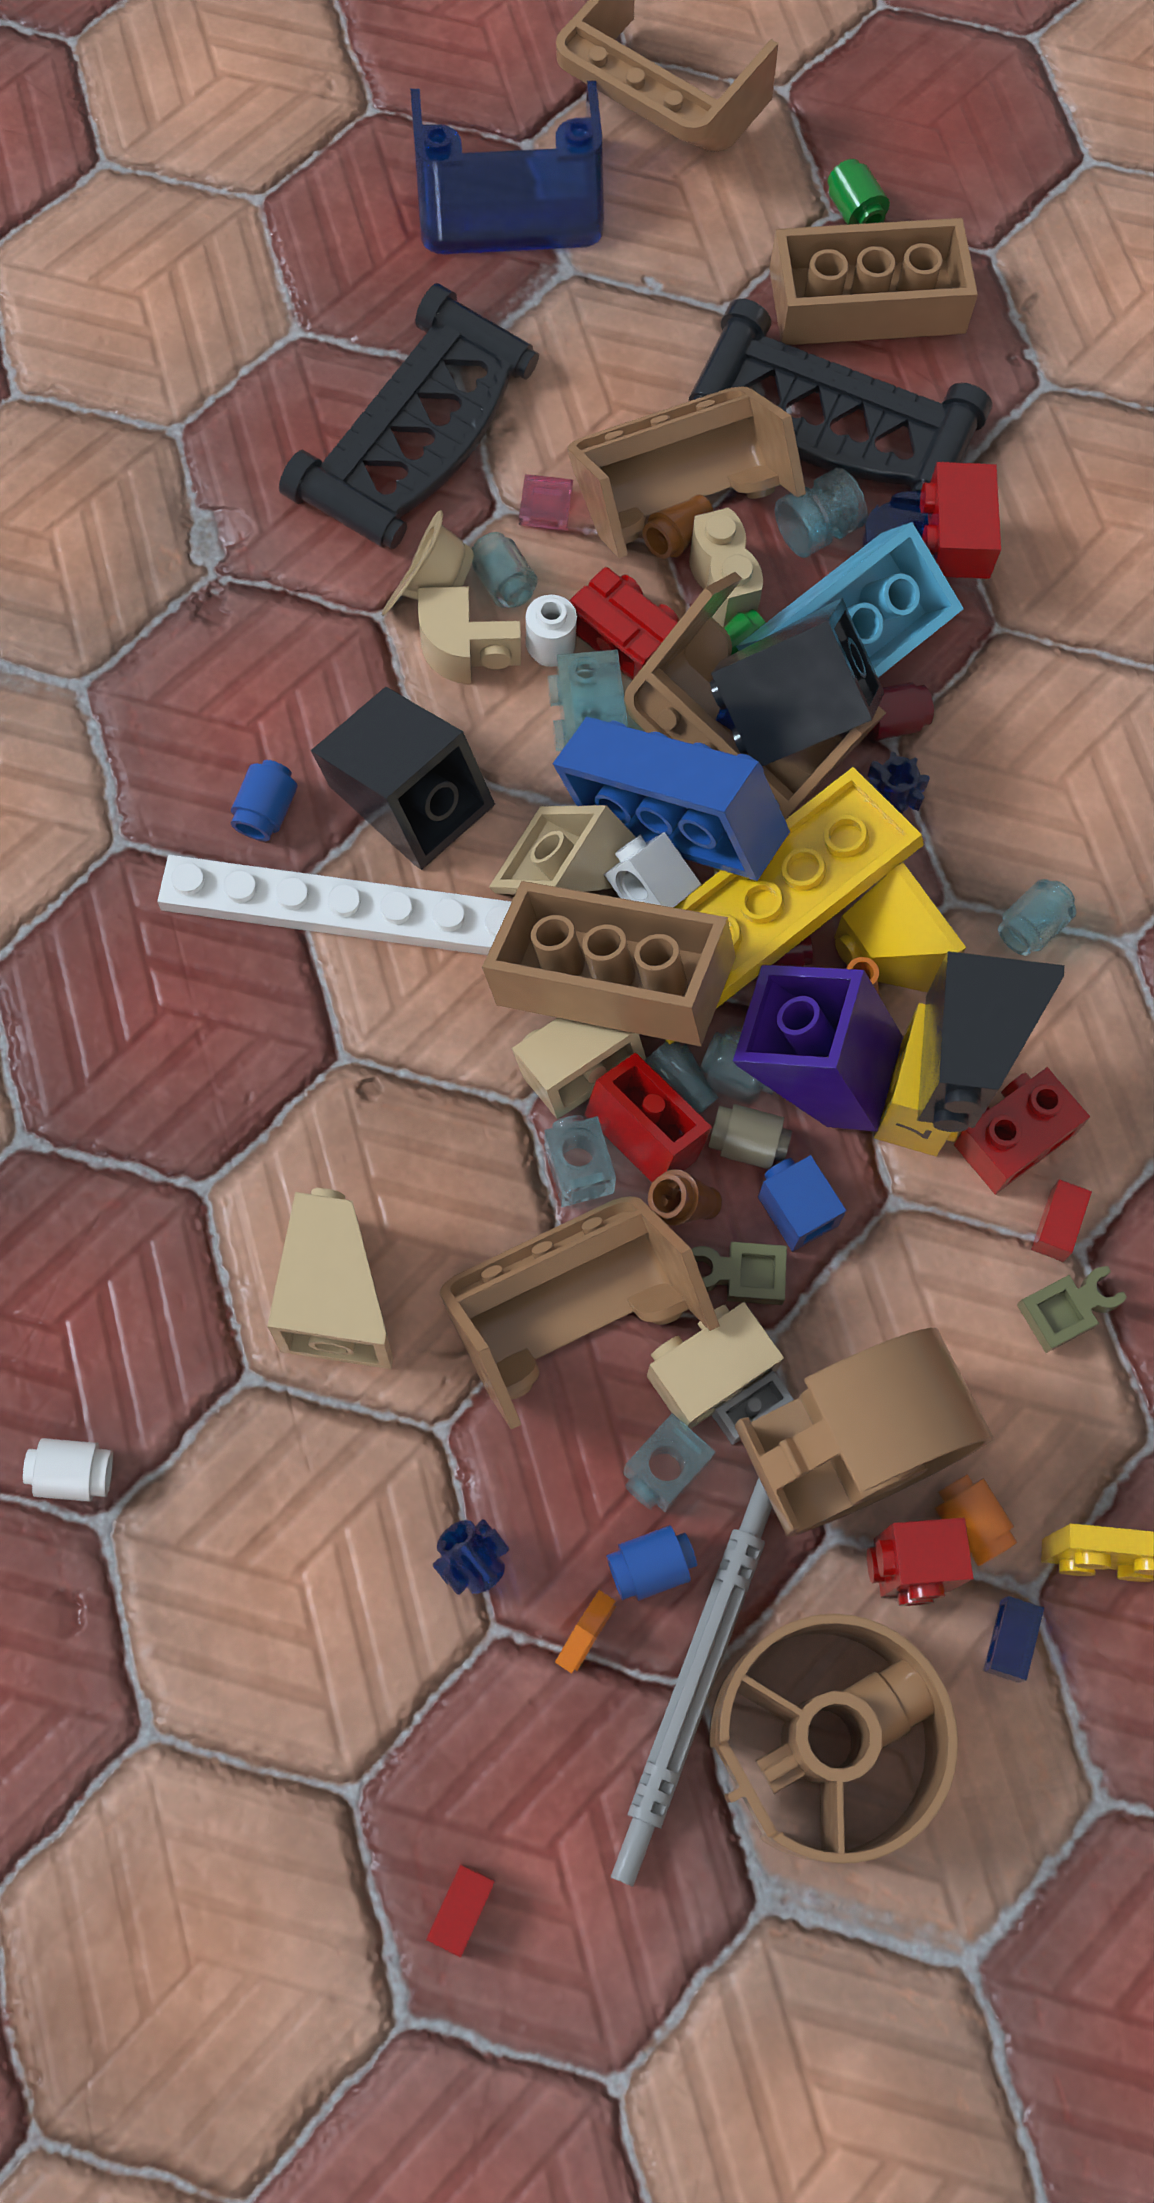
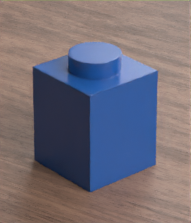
M811 1155L796 1164L792 1158L783 1160L764 1174L766 1180L762 1184L758 1199L792 1252L839 1226L847 1210Z

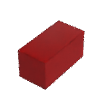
M1059 1179L1051 1188L1031 1250L1064 1262L1073 1253L1092 1191Z
M460 1864L426 1940L461 1958L495 1880Z

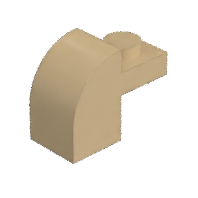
M469 587L418 588V617L422 653L427 663L435 672L448 680L471 684L472 666H484L488 669L521 666L520 621L470 622Z

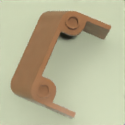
M588 0L559 32L556 38V59L558 65L564 71L675 137L707 151L719 152L730 148L770 103L773 97L778 43L772 39L769 40L717 100L616 41L617 37L634 20L635 0Z
M734 387L721 390L579 438L567 447L572 469L597 534L618 558L628 555L625 544L639 537L638 532L644 529L646 525V516L687 501L697 494L705 497L732 487L737 492L746 493L748 498L755 499L772 494L775 491V486L782 485L796 497L806 494L792 416L749 387Z
M736 572L705 587L628 685L624 696L626 711L631 719L645 732L657 731L671 739L690 744L696 742L703 743L713 750L736 756L741 754L733 737V728L736 726L728 709L722 710L717 705L710 687V681L713 680L711 672L721 660L731 656L732 643L727 631L712 616L743 579ZM878 706L871 721L852 728L844 739L836 735L763 766L766 779L775 799L780 805V810L785 820L840 766L882 719L886 712L880 706Z
M634 1196L621 1197L609 1201L450 1278L440 1289V1296L488 1395L511 1430L522 1425L511 1399L519 1398L531 1390L533 1383L537 1380L540 1373L536 1359L632 1312L643 1321L664 1325L677 1320L684 1311L689 1309L709 1331L720 1326L692 1249L642 1199Z

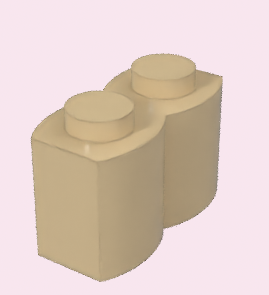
M730 508L695 516L689 557L692 574L703 589L733 572H736L743 578L712 616L723 628L738 612L745 614L751 609L758 612L763 587V574L756 558L745 549L746 533L739 517Z

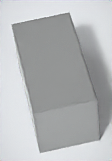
M772 1371L715 1409L712 1417L730 1443L734 1445L741 1440L735 1428V1424L739 1419L748 1417L752 1422L794 1399L776 1373Z

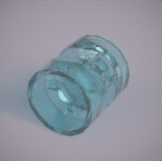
M835 468L815 479L812 489L805 487V495L796 497L789 493L778 499L775 503V518L782 537L790 549L803 558H807L832 543L833 538L841 539L860 529L866 524L868 518L866 501L858 483L851 474L841 468Z

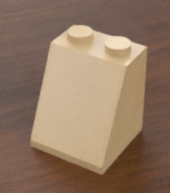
M314 1188L311 1194L295 1192L267 1325L280 1352L391 1369L393 1355L353 1201L345 1200L346 1196L341 1192L326 1188Z

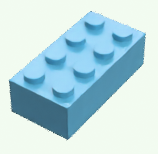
M913 522L879 534L736 647L740 651L824 606L843 598L876 675L880 677L964 608Z

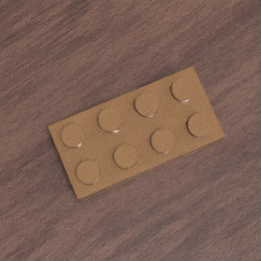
M963 218L775 230L769 271L780 341L782 343L798 345L967 333L978 293Z
M521 881L482 969L497 1006L702 1046L736 956L728 917Z

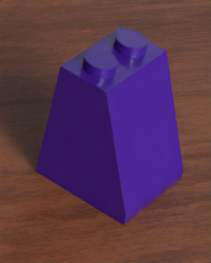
M762 965L733 1062L737 1067L826 1127L877 1132L903 1036L865 970Z

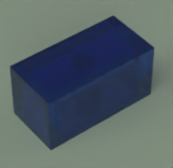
M1010 1596L1001 1599L983 1668L984 1672L1017 1683L1027 1681L1044 1607Z

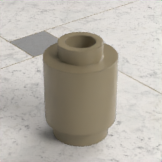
M737 1104L733 1105V1109L719 1106L708 1148L721 1151L720 1157L771 1169L774 1160H785L792 1130L782 1128L784 1123V1117Z

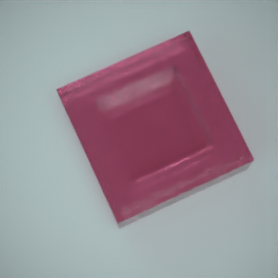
M525 474L519 512V525L567 531L573 493V479Z

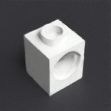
M665 832L648 842H645L641 835L630 841L615 853L620 862L604 874L620 898L667 907H675L701 885Z

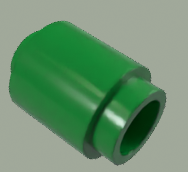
M848 159L838 164L828 177L829 196L846 224L883 223L890 207V201L866 164L860 163L857 159Z

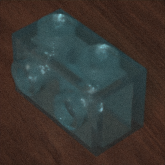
M618 650L557 655L556 675H550L547 678L550 707L559 706L561 720H553L555 750H563L586 716L606 722L618 721L628 727Z

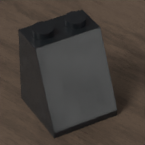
M843 598L721 660L711 672L713 680L710 681L711 691L717 705L722 710L728 709L736 726L733 728V737L739 752L759 761L762 767L871 721L884 695V690Z
M386 686L310 750L329 787L421 870L495 805L464 732Z
M947 952L926 995L917 1121L933 1123L936 1129L946 1132H960L968 1129V1127H975L1000 1089L1062 981L1065 965Z

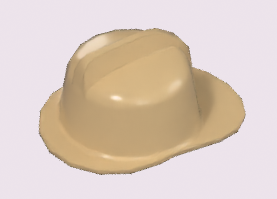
M438 511L431 520L418 546L411 567L384 607L382 616L387 614L400 596L418 600V588L462 587L464 585L474 554L468 545L442 525L443 511Z

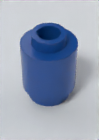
M264 760L262 764H251L231 807V813L234 815L231 826L249 838L263 842L269 841L272 833L280 830L298 788L295 780L291 778L292 772L286 766L272 760Z
M671 1525L618 1544L619 1551L606 1555L613 1580L622 1600L636 1596V1599L640 1601L691 1581L689 1569L698 1566L687 1534L684 1532L676 1535Z

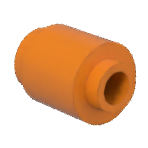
M967 1474L938 1492L944 1501L935 1507L941 1519L965 1517L970 1555L977 1566L990 1561L1017 1543L1010 1531L1014 1525L984 1478L973 1484Z

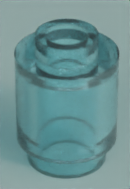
M492 532L481 537L472 547L474 554L472 568L497 606L502 608H515L525 604L532 597L538 579L514 540L505 537L500 532Z
M1037 880L1003 913V922L998 926L1001 939L1010 949L1023 956L1029 955L1032 951L1042 950L1075 918L1076 907L1073 893L1066 885L1059 881Z

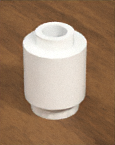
M544 595L535 599L527 608L526 648L531 657L543 666L554 667L561 665L574 652L577 614L572 603L566 598L558 595Z
M41 1438L37 1449L27 1450L23 1467V1483L32 1485L34 1497L89 1502L92 1501L93 1496L107 1497L112 1476L113 1451L100 1449L99 1443Z

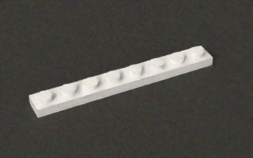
M168 855L157 902L161 911L488 955L512 901Z

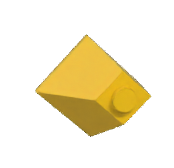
M904 863L894 867L842 915L834 937L836 939V949L847 965L857 957L870 958L879 968L878 982L927 993L947 952L964 953L966 946Z

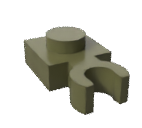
M731 1242L729 1257H721L716 1250L706 1246L692 1248L696 1262H705L711 1269V1274L702 1278L707 1292L713 1290L717 1285H726L727 1301L783 1305L785 1301L787 1246Z
M1108 1266L1094 1269L1083 1280L1079 1289L1070 1275L1029 1295L1017 1304L1045 1353L1096 1327L1099 1322L1092 1313V1310L1099 1313L1111 1312L1127 1298L1124 1292L1117 1293L1113 1297H1104L1098 1292L1097 1282L1103 1280L1111 1273Z

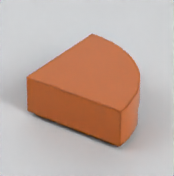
M601 1590L597 1592L555 1661L556 1664L570 1673H573L574 1670L578 1671L600 1632L617 1607L614 1605L616 1600Z

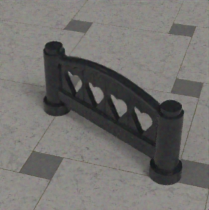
M439 283L432 285L420 302L415 317V325L426 332V335L405 359V362L401 364L323 462L309 452L300 450L287 463L279 482L280 494L297 504L309 503L382 548L387 546L395 549L400 544L407 530V523L401 520L402 516L434 494L461 468L479 445L495 418L510 378H518L520 376L525 380L528 379L539 360V353L533 350V345L457 301L455 292ZM446 365L478 366L484 368L487 371V375L476 379L475 390L462 392L457 388ZM419 398L452 399L459 402L461 408L450 413L448 424L437 426L430 421ZM393 432L428 433L435 440L432 444L423 447L424 454L421 458L410 460L404 456ZM365 466L401 467L407 471L408 475L404 479L396 481L397 488L393 493L382 494L377 491Z
M742 298L735 299L728 305L721 319L723 331L689 396V401L729 388L751 387L769 376H774L780 399L778 407L786 412L788 407L816 392L820 397L824 422L819 425H811L804 417H792L800 460L847 476L907 485L911 487L910 497L912 501L920 506L922 485L924 482H931L936 463H961L974 432L985 425L993 405L991 398L984 390L969 383L952 385L948 389L943 402L939 403L766 337L772 324L770 315L758 303ZM860 409L864 413L869 438L864 442H855L848 434H835L830 426ZM903 426L907 427L913 457L906 460L900 459L893 451H879L875 443Z

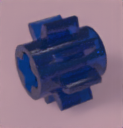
M891 752L889 759L883 765L876 761L871 763L867 774L870 778L868 782L902 815L908 807L919 811L925 799L922 792L926 790L930 777L928 775H920L917 767L918 759L916 757L910 760L906 757L897 756L895 752Z
M482 1519L476 1526L469 1520H462L454 1523L442 1533L437 1542V1551L442 1557L437 1559L432 1565L457 1595H460L466 1587L471 1593L479 1594L491 1589L500 1581L505 1571V1564L500 1557L510 1549L499 1533L492 1529L486 1520Z

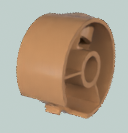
M926 1328L901 1335L830 1365L805 1378L808 1389L802 1392L799 1398L752 1422L748 1417L739 1419L735 1424L738 1435L787 1537L816 1529L891 1496L969 1456L987 1445L994 1438L937 1328Z
M821 1614L805 1617L778 1628L754 1645L737 1661L724 1679L713 1706L709 1746L710 1748L715 1747L735 1784V1789L725 1794L726 1801L731 1803L743 1798L762 1833L760 1839L781 1852L803 1859L831 1863H859L877 1859L902 1848L916 1838L937 1815L947 1797L955 1774L958 1756V1734L953 1706L940 1676L927 1657L909 1640L896 1631L867 1618L845 1614ZM806 1634L835 1635L856 1641L872 1649L891 1664L885 1670L879 1673L873 1672L841 1692L830 1691L806 1700L798 1706H795L745 1675L754 1661L768 1647L782 1640ZM737 1692L785 1721L781 1730V1746L755 1760L773 1794L801 1778L811 1783L820 1784L821 1850L799 1844L786 1837L783 1832H777L728 1743V1740L731 1739L729 1736L730 1717ZM820 1710L829 1711L839 1716L847 1725L851 1736V1750L846 1761L838 1768H831L821 1763L812 1753L808 1741L809 1725L813 1716ZM923 1722L925 1761L919 1786L909 1806L900 1818L881 1835L865 1844L845 1849L843 1783L862 1777L875 1765L881 1749L910 1733L912 1727Z

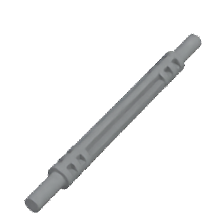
M759 1478L739 1530H732L711 1591L627 1815L633 1818L611 1878L632 1887L636 1881L655 1827L662 1828L765 1545V1541L761 1537L770 1515L772 1504Z

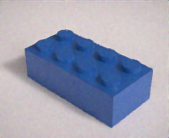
M586 716L553 762V766L576 806L607 805L635 837L641 835L645 842H648L665 832L683 859L758 881L790 833L780 810V805L775 799L766 779L763 767L759 761L745 754H738L736 756L713 750L703 743L696 742L690 744L671 739L657 731L648 733L629 728L618 721L606 722Z

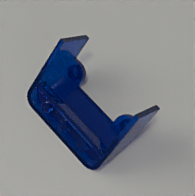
M596 80L587 81L586 118H573L563 122L556 130V149L462 153L461 138L453 128L441 124L422 125L420 88L410 89L420 236L423 245L428 250L437 254L583 248L592 246L601 239L604 231L603 143Z

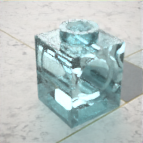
M581 1115L568 1116L554 1122L552 1128L544 1130V1149L561 1207L614 1194L616 1175L598 1116L585 1120ZM581 1148L588 1151L593 1159L586 1165L574 1166L568 1163L563 1156L571 1149Z
M672 1413L626 1463L623 1474L629 1479V1482L625 1487L648 1509H652L657 1504L666 1513L708 1466L716 1452ZM658 1454L671 1455L678 1461L681 1474L671 1481L660 1480L652 1474L649 1461Z

